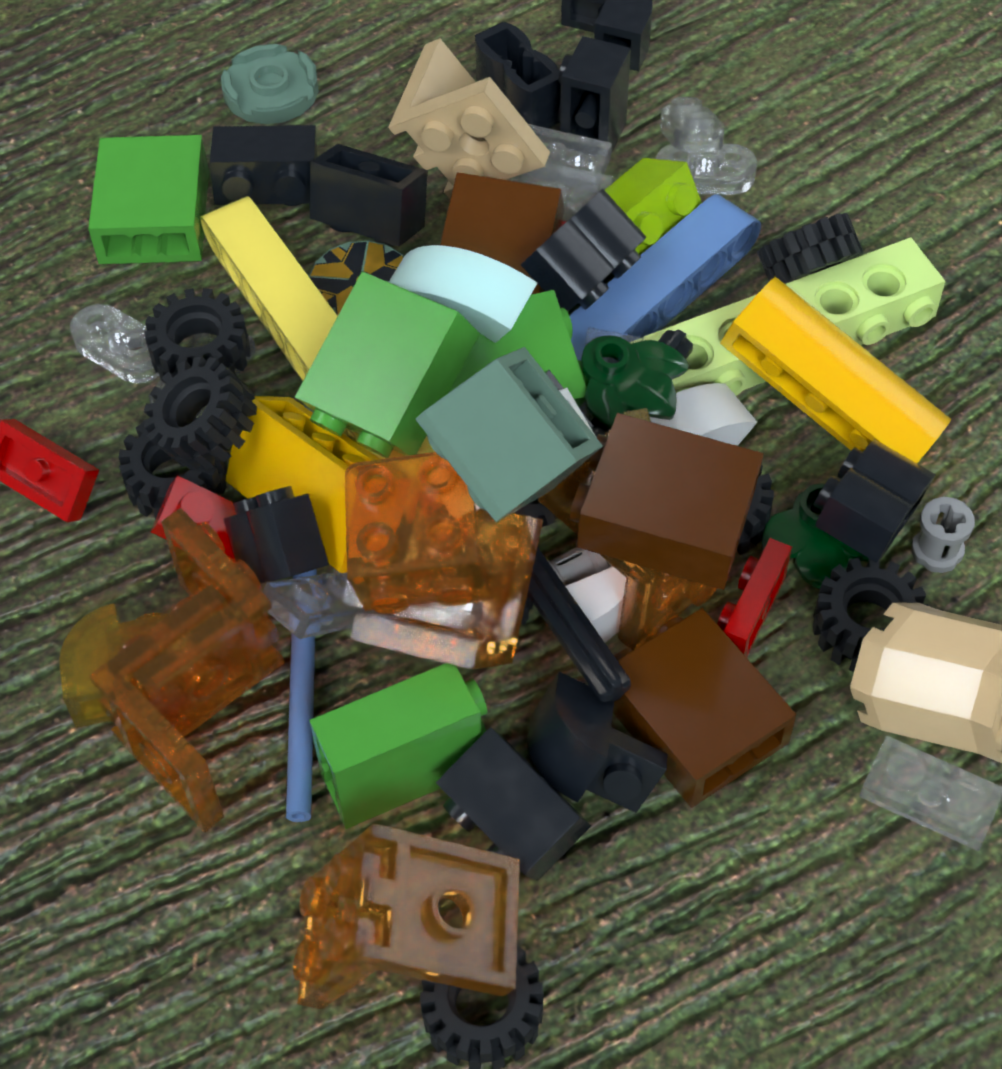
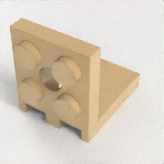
M441 38L425 44L388 128L394 135L407 131L418 144L413 157L423 169L429 170L438 167L448 179L444 193L449 199L452 195L457 172L507 180L545 167L550 151L491 77L475 82Z

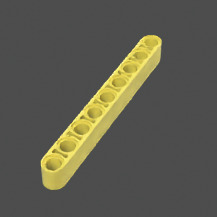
M249 196L200 216L204 235L215 256L303 381L336 321L337 314ZM347 428L343 432V434L355 442L360 435ZM427 436L414 459L394 450L387 459L368 450L412 481L402 522L404 527L408 528L446 509L423 470L424 467L440 458L430 446Z

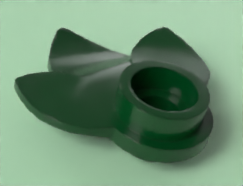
M612 335L594 338L585 346L581 357L582 371L589 380L584 397L586 406L594 418L608 429L612 428L617 413L625 415L627 410L653 418L671 420L674 418L677 403L676 390L672 379L687 372L689 364L680 352L663 342L644 340L630 344L625 339ZM603 357L613 358L618 363H608Z
M825 483L809 486L797 496L793 509L773 515L767 523L762 537V552L770 538L792 546L790 558H795L797 571L804 581L817 589L821 588V584L826 576L830 578L832 569L839 564L846 570L849 558H859L860 561L869 560L865 555L815 526L819 516L814 513L822 512V510L815 507L814 503Z

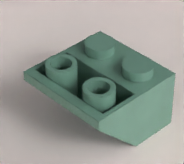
M525 347L495 359L424 410L415 419L426 432L432 449L451 464L467 485L468 493L475 504L487 511L496 523L553 490L603 447Z

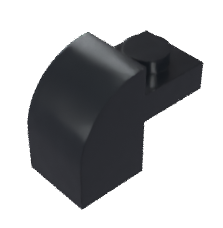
M562 0L561 25L593 32L594 39L631 48L630 70L639 72L650 47L653 3L652 0Z
M559 671L531 715L527 748L534 766L550 785L577 803L585 791L588 790L637 813L667 770L668 754L612 728L614 702L600 701L589 685Z

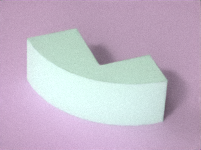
M440 245L422 246L409 251L403 257L389 281L391 284L458 311L480 334L494 343L512 329L537 285L536 281L497 260L469 250Z

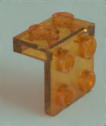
M436 452L357 462L351 464L346 469L347 579L365 611L373 610L382 614H395L405 611L411 605L437 602L445 606H458L470 602L474 597L490 596L489 571L478 545L476 504L468 493L467 485L447 460L440 457Z

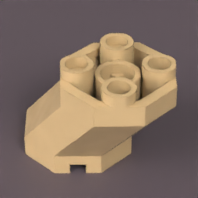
M892 603L883 615L894 619L884 631L872 627L863 638L850 689L853 699L864 703L866 710L857 711L860 721L882 731L977 753L1002 763V625L941 611L921 603Z

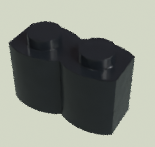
M503 21L476 34V82L491 77L536 135L560 123L558 121V111L561 103V85L559 84L560 71L557 65L548 56L533 50L530 40L525 33L510 23Z
M601 189L536 249L521 266L545 292L555 291L560 308L563 307L568 312L579 303L586 310L609 289L603 279L610 272L618 279L641 258L635 248L645 240L646 236L608 193Z
M875 439L864 451L854 447L842 464L837 477L832 475L827 480L814 503L815 507L822 510L815 526L878 563L921 503L936 474Z
M292 486L256 495V497L233 503L236 515L223 519L243 588L288 578L330 565L309 493L294 497Z

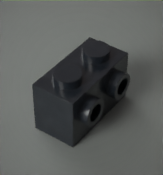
M582 36L573 55H565L559 72V84L561 85V103L558 111V121L561 122L560 151L603 163L608 162L626 125L631 48Z
M316 125L213 126L210 171L214 205H227L246 196H249L255 204H284L287 206L310 204V163L318 157Z
M336 144L310 163V219L328 224L333 230L339 232H354L373 238L377 243L400 247L425 227L428 170Z
M491 727L436 782L450 797L442 805L444 809L469 833L478 826L491 839L493 844L486 852L512 878H515L521 871L524 875L538 881L591 827L589 822L502 735Z

